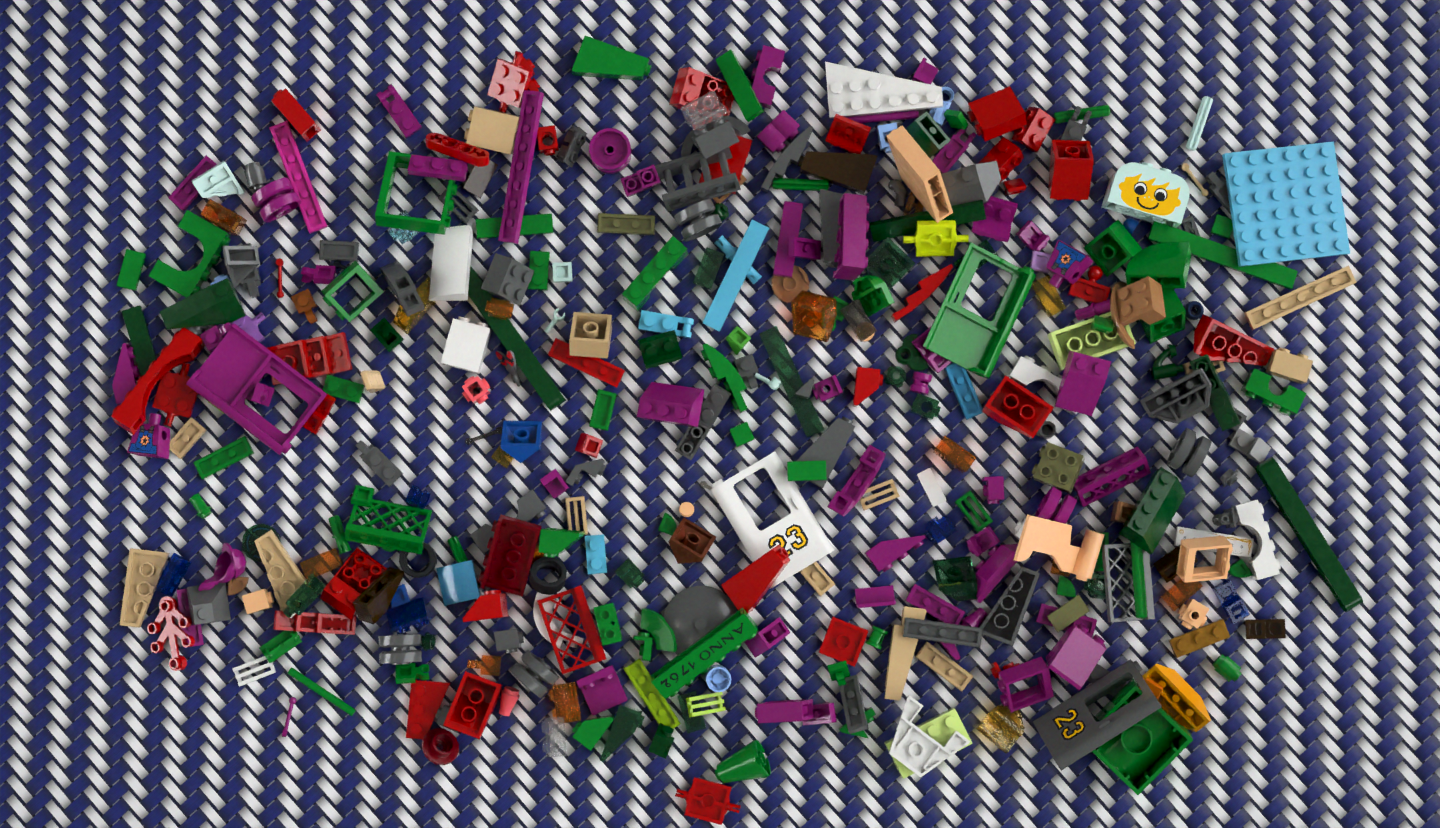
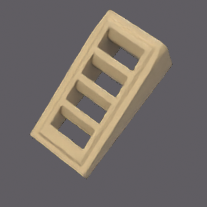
M362 371L360 373L365 389L370 393L385 389L379 371Z

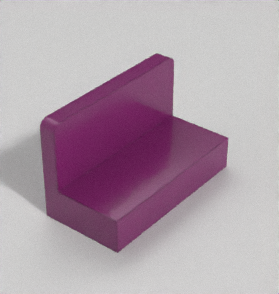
M893 585L855 589L856 608L896 605Z

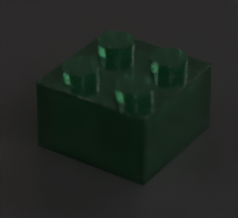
M887 237L868 256V265L863 271L867 275L881 278L890 291L915 265V262Z

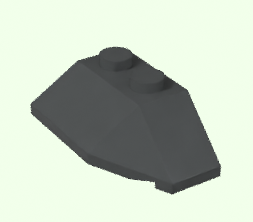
M997 161L974 164L941 174L951 206L983 200V204L987 203L1002 180Z
M1199 368L1141 399L1140 402L1149 417L1177 424L1209 407L1212 384L1204 370Z

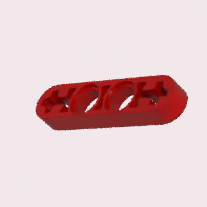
M429 133L426 135V147L478 167L489 164V152L440 133Z

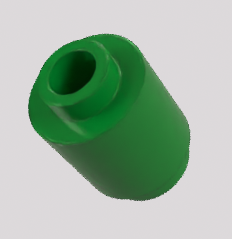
M1223 654L1212 664L1215 667L1214 670L1228 682L1231 680L1235 682L1242 674L1240 672L1241 667L1230 657Z

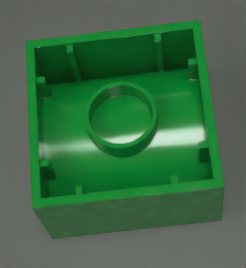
M1134 678L1094 716L1096 722L1103 720L1142 695L1143 692ZM1160 708L1092 752L1139 795L1193 741V738L1187 728L1180 725Z

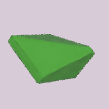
M736 326L726 337V340L737 355L751 340V337Z

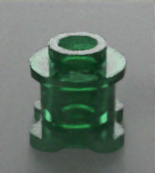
M897 366L889 367L885 383L887 385H895L897 388L902 387L906 379L905 370ZM897 373L899 379H894L893 374Z

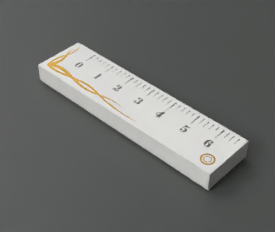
M1176 527L1174 546H1179L1182 539L1224 536L1232 544L1233 551L1231 555L1251 558L1253 538ZM1217 549L1204 550L1217 553Z

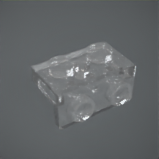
M714 91L681 107L687 124L693 130L703 129L708 123L720 120L723 115L728 113L726 107L718 100Z
M545 717V721H542V733H545L546 741H543V752H546V757L565 756L564 717Z

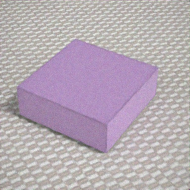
M1033 251L1030 268L1037 272L1049 273L1046 267L1052 254Z

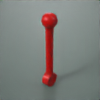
M279 258L276 260L278 266V292L276 295L278 298H282L284 296L282 291V266L284 261Z

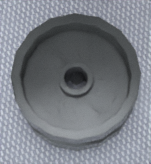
M711 199L693 204L674 216L678 226H686L681 231L685 242L702 237L723 224L718 214H711L716 209Z
M1185 428L1172 448L1167 465L1174 469L1182 466V473L1193 477L1207 456L1212 443L1211 440L1204 436L1196 440V432Z
M421 634L378 636L381 648L391 647V651L379 653L380 664L392 663V665H401L422 661L421 650H410V646L422 644Z
M527 650L521 656V659L528 668L520 663H515L510 672L530 691L542 698L548 692V689L541 680L549 685H554L559 676L544 660Z

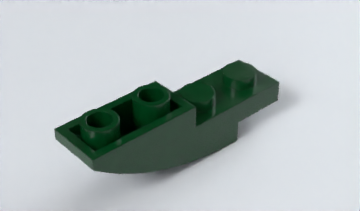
M1208 354L1191 361L1192 369L1202 368L1212 384L1210 405L1222 431L1241 424L1233 407V402Z

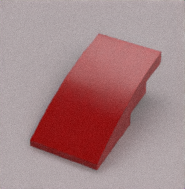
M344 332L267 347V349L307 379L353 370ZM271 376L273 385L282 384Z

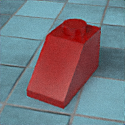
M856 368L853 407H857L877 391L879 386H882L883 374H880L881 369Z

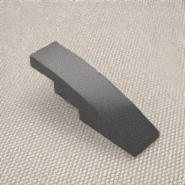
M809 126L783 151L770 169L761 186V191L768 193L775 176L783 178L789 163L798 164L811 136L813 127Z

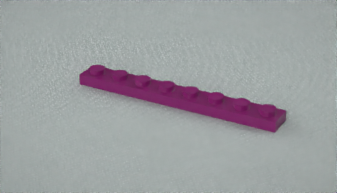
M524 90L498 238V241L514 244L519 242L544 97L542 92Z

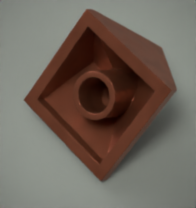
M684 517L668 542L678 564L702 562L716 536Z

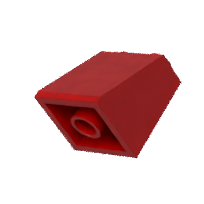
M1051 141L1048 187L1050 199L1088 200L1094 163L1090 141Z

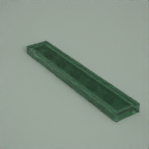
M777 326L759 333L806 437L808 438L824 431V427L811 399L795 396V393L804 384Z

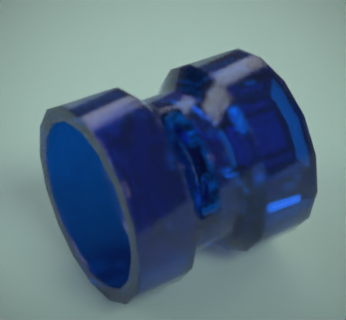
M412 485L405 502L417 504L418 508L424 509L431 492L427 490L421 491L418 486Z

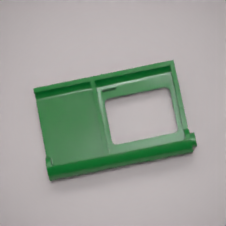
M970 242L923 347L980 377L989 379L1036 277L1033 273L1034 270L1027 266L1019 268ZM982 259L1011 274V280L992 321H988L961 306L965 293Z

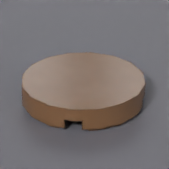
M794 265L792 278L773 276L771 287L774 295L779 300L785 303H794L806 296L809 289V278L802 268Z

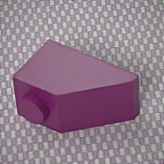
M779 617L757 632L752 639L746 640L744 643L756 658L790 634V631Z

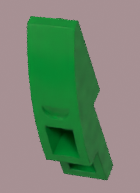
M703 344L704 350H701V354L704 360H708L711 365L708 369L712 378H716L717 381L726 380L723 384L725 389L732 393L734 399L731 402L735 411L738 409L740 413L747 411L748 408L740 393L747 390L743 379L734 366L720 352L708 344Z

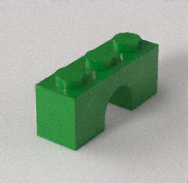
M1255 368L1249 371L1241 388V391L1245 392L1244 395L1253 400L1257 398L1262 401L1263 405L1269 408L1274 406L1280 409L1279 412L1286 416L1298 413L1306 396L1305 392L1287 385L1280 395H1274L1269 390V381L1272 376Z

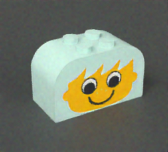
M1131 162L1120 167L1110 178L1101 208L1150 223L1155 221L1177 228L1182 223L1190 191L1186 181L1182 177L1172 174L1169 169L1160 168L1159 170L1153 168V165L1150 163L1142 162L1140 164Z

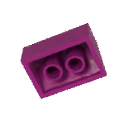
M651 382L640 397L637 417L650 421L698 427L705 389Z

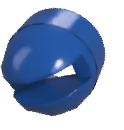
M1128 218L1124 221L1123 226L1132 235L1139 221Z

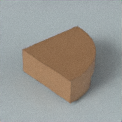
M249 577L231 579L228 582L227 595H236L243 591L248 584Z

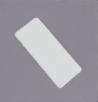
M931 468L917 474L933 507L946 501V497Z

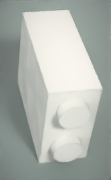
M464 317L453 318L441 363L480 374L492 330L488 328V324L482 322L473 324L469 323L470 319Z

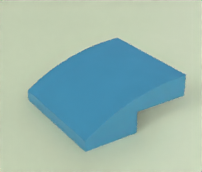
M473 560L436 568L444 606L477 599L481 596Z

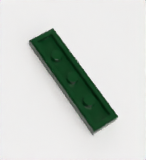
M139 305L123 310L122 314L139 372L142 376L146 374L150 364L157 360L142 306Z

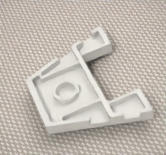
M908 695L889 754L919 777H922L971 741L958 731H955L944 746L939 744L912 723L923 705Z

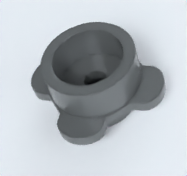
M1229 469L1222 475L1220 480L1223 482V487L1231 486L1237 481V470Z

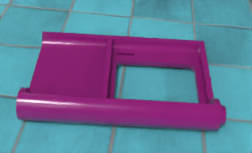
M236 324L232 325L231 329L204 364L191 376L186 384L279 455L282 453L286 454L292 447L290 442L327 396L324 391ZM266 373L273 376L308 403L307 409L288 433L280 431L245 404L247 396Z

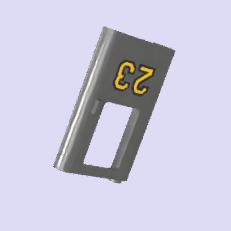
M1131 659L1033 721L1060 770L1065 769L1162 707L1140 674L1142 668L1137 660L1134 662ZM1134 678L1143 692L1142 695L1103 720L1096 722L1088 706Z

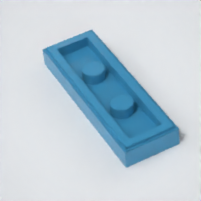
M955 363L945 367L944 370L965 419L968 420L982 414V405L966 369Z

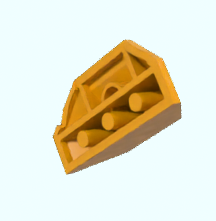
M1155 664L1142 675L1144 680L1148 677L1164 687L1158 701L1162 706L1161 708L1180 725L1197 732L1211 721L1201 696L1174 669Z

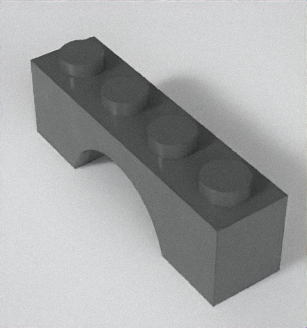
M533 489L517 500L518 514L516 519L530 522L532 519L538 520L546 514L544 512L547 509ZM484 524L470 535L483 554L490 552L487 545L490 537L493 538L494 532L491 531L492 527L488 524Z

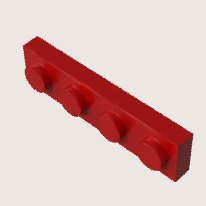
M555 338L548 353V356L616 388L625 373V370L600 358L570 356L569 344Z

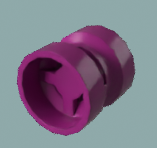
M914 372L912 377L914 381L909 391L928 395V384L932 380V375Z

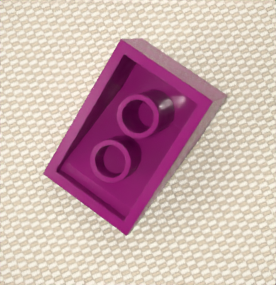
M1069 351L1055 407L1092 416L1105 385L1111 361Z

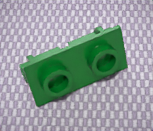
M284 630L259 647L268 662L272 663L301 643L302 640L296 631Z

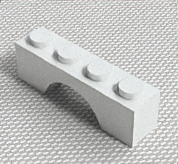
M1028 356L1018 358L1008 376L1023 387L1034 381H1043L1050 384L1058 394L1062 380L1061 375H1053L1051 369L1044 365L1040 367L1034 364L1035 360ZM1063 409V410H1065L1066 412L1072 414L1073 416L1078 413V412H1074V411H1070V410Z
M1253 500L1231 506L1238 515V523L1236 524L1252 530L1258 541L1257 552L1248 561L1250 571L1253 574V580H1260L1280 574V562L1274 556L1275 545L1268 536L1270 529L1267 521L1263 519L1264 508L1258 500Z

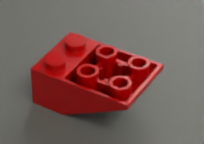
M686 67L680 68L678 71L669 105L708 118L729 116L734 96L727 82Z
M356 548L323 589L320 599L352 620L357 614L353 602L387 568L359 548Z

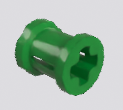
M873 625V631L869 640H866V644L881 650L883 639L889 632Z

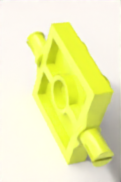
M941 220L938 223L936 221H917L915 235L903 236V244L915 243L916 257L954 256L957 242L968 243L969 240L968 234L957 235L955 220Z

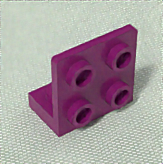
M991 196L988 202L983 204L986 219L973 221L971 232L979 236L993 238L997 241L1008 242L1018 204Z
M613 665L576 681L578 687L581 688L592 715L627 701V696Z

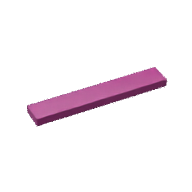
M288 121L269 127L289 181L293 186V192H296L301 200L299 207L309 233L327 228L326 220Z

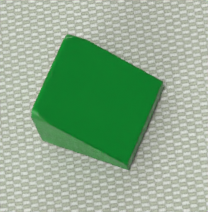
M1095 315L1091 328L1092 330L1109 334L1113 331V320Z

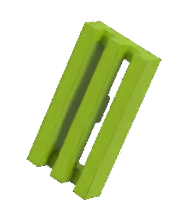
M716 692L686 698L689 717L726 711V708L723 707L724 699L721 698L723 693ZM716 697L717 699L716 701L695 705L691 703V701ZM718 705L716 709L693 713L695 708Z

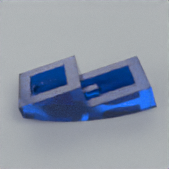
M1230 579L1212 588L1233 624L1250 615L1243 599L1239 597Z

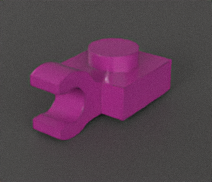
M316 265L315 269L302 267V282L309 283L314 280L316 284H330L335 278L336 267L327 265Z
M228 322L221 326V328L215 325L200 335L209 352L214 351L233 324Z

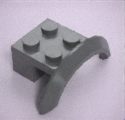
M718 116L701 122L688 133L682 145L681 158L691 155L692 145L695 143L702 157L706 159L739 142L733 128L737 129L741 135L751 130L744 122L735 117Z

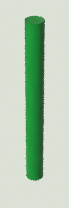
M294 668L289 670L288 674L353 716L356 709Z

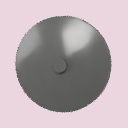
M693 586L682 590L672 598L665 609L663 617L674 631L677 643V651L675 653L677 655L737 612L735 605L726 594L709 586Z

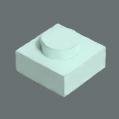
M572 262L552 263L554 283L573 282Z

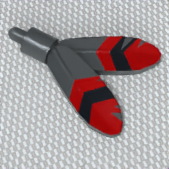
M509 350L505 356L501 351H496L497 358L511 374L513 382L519 387L521 379L517 373L514 353Z

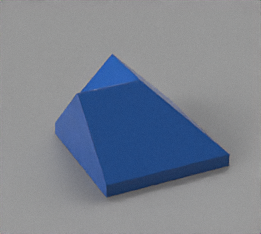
M503 421L502 450L520 463L536 451H541L542 421Z

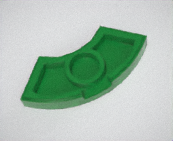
M643 608L640 628L652 634L657 650L676 652L677 643L673 629L670 628L662 615L651 609Z

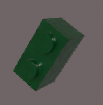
M927 111L906 128L929 158L951 141Z

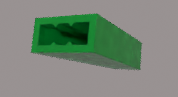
M584 36L572 68V75L643 80L644 76L649 75L651 65H649V59Z

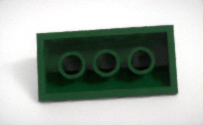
M1160 467L1151 476L1119 532L1120 535L1151 555L1186 495L1178 478Z

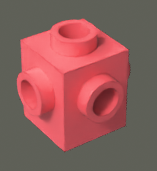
M472 376L464 381L465 385L462 386L464 392L462 394L468 402L472 401L474 404L477 402L481 404L488 399L487 395L490 394L488 391L490 385L485 378L481 380L478 376ZM480 388V393L474 394V389Z

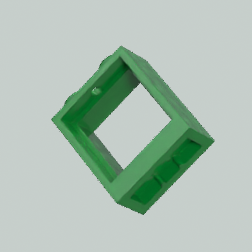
M354 261L321 292L324 295L322 299L328 306L334 305L337 309L335 313L342 320L346 318L351 322L384 291ZM357 273L371 288L372 292L347 313L331 295Z
M614 603L594 607L602 645L623 641Z

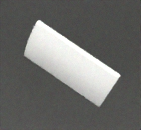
M471 225L453 226L446 228L445 235L435 234L429 301L468 300L473 241Z

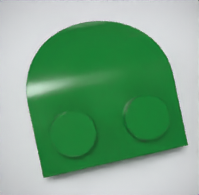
M865 275L854 280L853 301L860 300L867 317L895 303L886 283L881 278Z

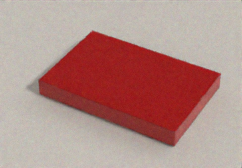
M737 135L739 142L729 147L733 158L727 159L730 174L736 173L738 181H740L753 141ZM720 162L708 164L712 179L723 176ZM703 173L701 174L699 183L705 182Z

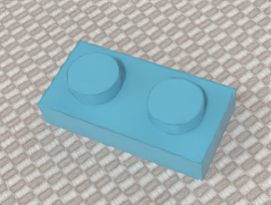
M604 534L585 536L588 575L607 573Z

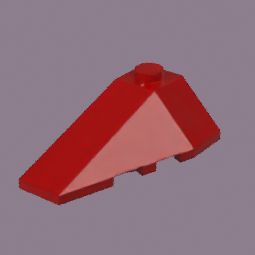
M1204 314L1194 331V353L1200 356L1208 354L1211 361L1266 366L1274 351V348Z

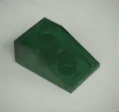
M622 703L619 705L600 761L604 762L636 731L637 727L641 728L645 717L641 715L643 711Z

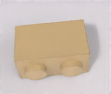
M1279 348L1273 351L1266 373L1304 384L1307 383L1313 361L1309 360L1308 356L1297 353L1296 356L1290 354L1288 349Z

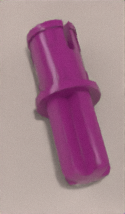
M1110 299L1096 304L1093 302L1090 306L1075 310L1076 318L1080 321L1111 311Z

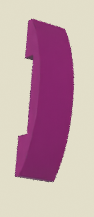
M869 445L859 459L860 464L841 492L837 491L827 507L844 517L867 491L878 473L886 454Z

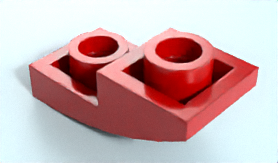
M522 55L520 64L525 69L533 71L532 76H534V64L529 58L526 60ZM532 78L528 89L529 91L539 92L538 88H540V85L535 78Z

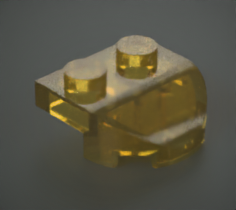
M998 705L986 714L976 729L1004 753H1008L1018 738L1023 735L1025 727H1023V716L1019 710L1010 712L1007 706Z

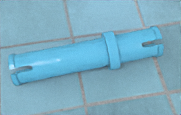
M722 235L714 244L726 255L727 260L730 259L732 261L738 248L733 247ZM751 266L746 277L754 285L762 275Z

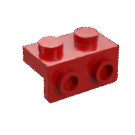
M1029 107L1025 111L1027 125L1015 129L1012 140L1021 142L1033 152H1038L1055 119L1041 108Z
M836 114L825 141L833 146L844 148L850 153L861 154L871 127Z
M1003 137L979 163L997 161L1001 179L1004 180L1022 162L1024 156L1018 146Z

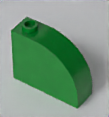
M1189 242L1158 243L1139 251L1127 266L1125 274L1127 285L1149 276L1160 283L1162 288H1186L1191 261Z

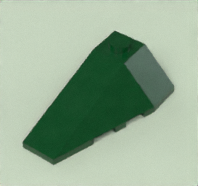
M228 278L210 285L160 311L167 330L232 323L246 316L234 286Z

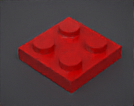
M832 617L818 653L841 662L846 661L847 664L855 667L868 630Z

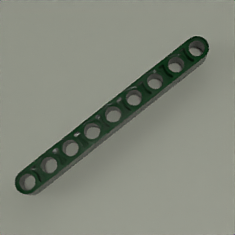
M470 265L468 296L507 351L511 350L514 353L517 365L548 409L552 411L565 402L566 399L493 296L481 289L483 282Z
M1270 457L1255 466L1261 481L1340 607L1347 613L1363 603L1361 595L1276 460Z

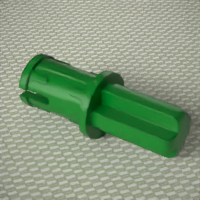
M339 515L330 517L328 520L334 535L332 538H335L339 554L351 551L348 541L345 540V531Z

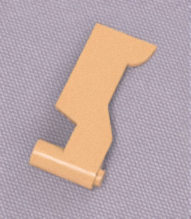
M1027 514L1014 560L1024 561L1031 556L1033 551L1050 554L1059 570L1075 574L1076 579L1087 582V579H1092L1105 534L1086 529L1081 547L1070 545L1071 525Z

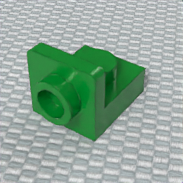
M638 632V636L634 635L633 640L644 641V644L640 645L639 656H643L642 660L651 661L653 637H649L650 633Z

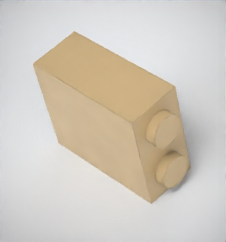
M478 106L470 110L468 121H471L470 128H466L464 139L467 140L466 143L501 153L513 154L519 116Z

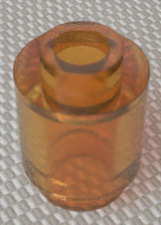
M492 297L491 301L487 300L485 312H488L490 317L506 320V318L511 319L514 304H511L510 301Z

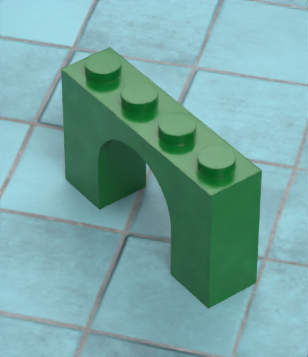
M189 210L186 211L178 227L200 240L204 249L202 261L196 268L190 271H179L158 260L149 274V277L186 298L201 291L202 283L206 282L211 275L210 270L212 266L216 265L221 258L219 254L223 249L222 247L228 246L231 240L229 233Z
M672 236L622 293L623 300L638 312L650 299V294L669 270L672 268L676 269L688 255L687 248Z

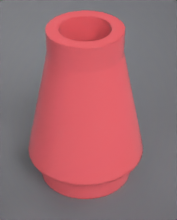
M505 686L504 690H501L499 714L510 716L520 697L518 689Z

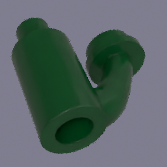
M1167 344V349L1155 359L1153 367H1151L1153 380L1175 377L1177 373L1184 372L1183 365L1176 366L1175 363L1162 365V362L1168 356L1169 358L1177 356L1175 345Z

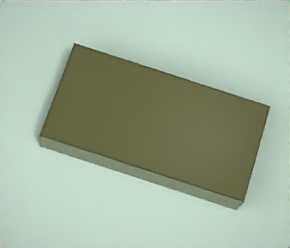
M1077 595L1046 617L1054 629L1060 632L1090 610L1080 595Z

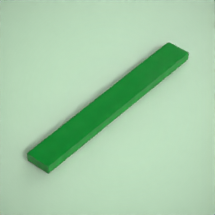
M1153 221L1148 240L1156 243L1189 242L1191 255L1290 290L1293 288L1298 273L1297 270L1277 263L1238 267L1236 249Z

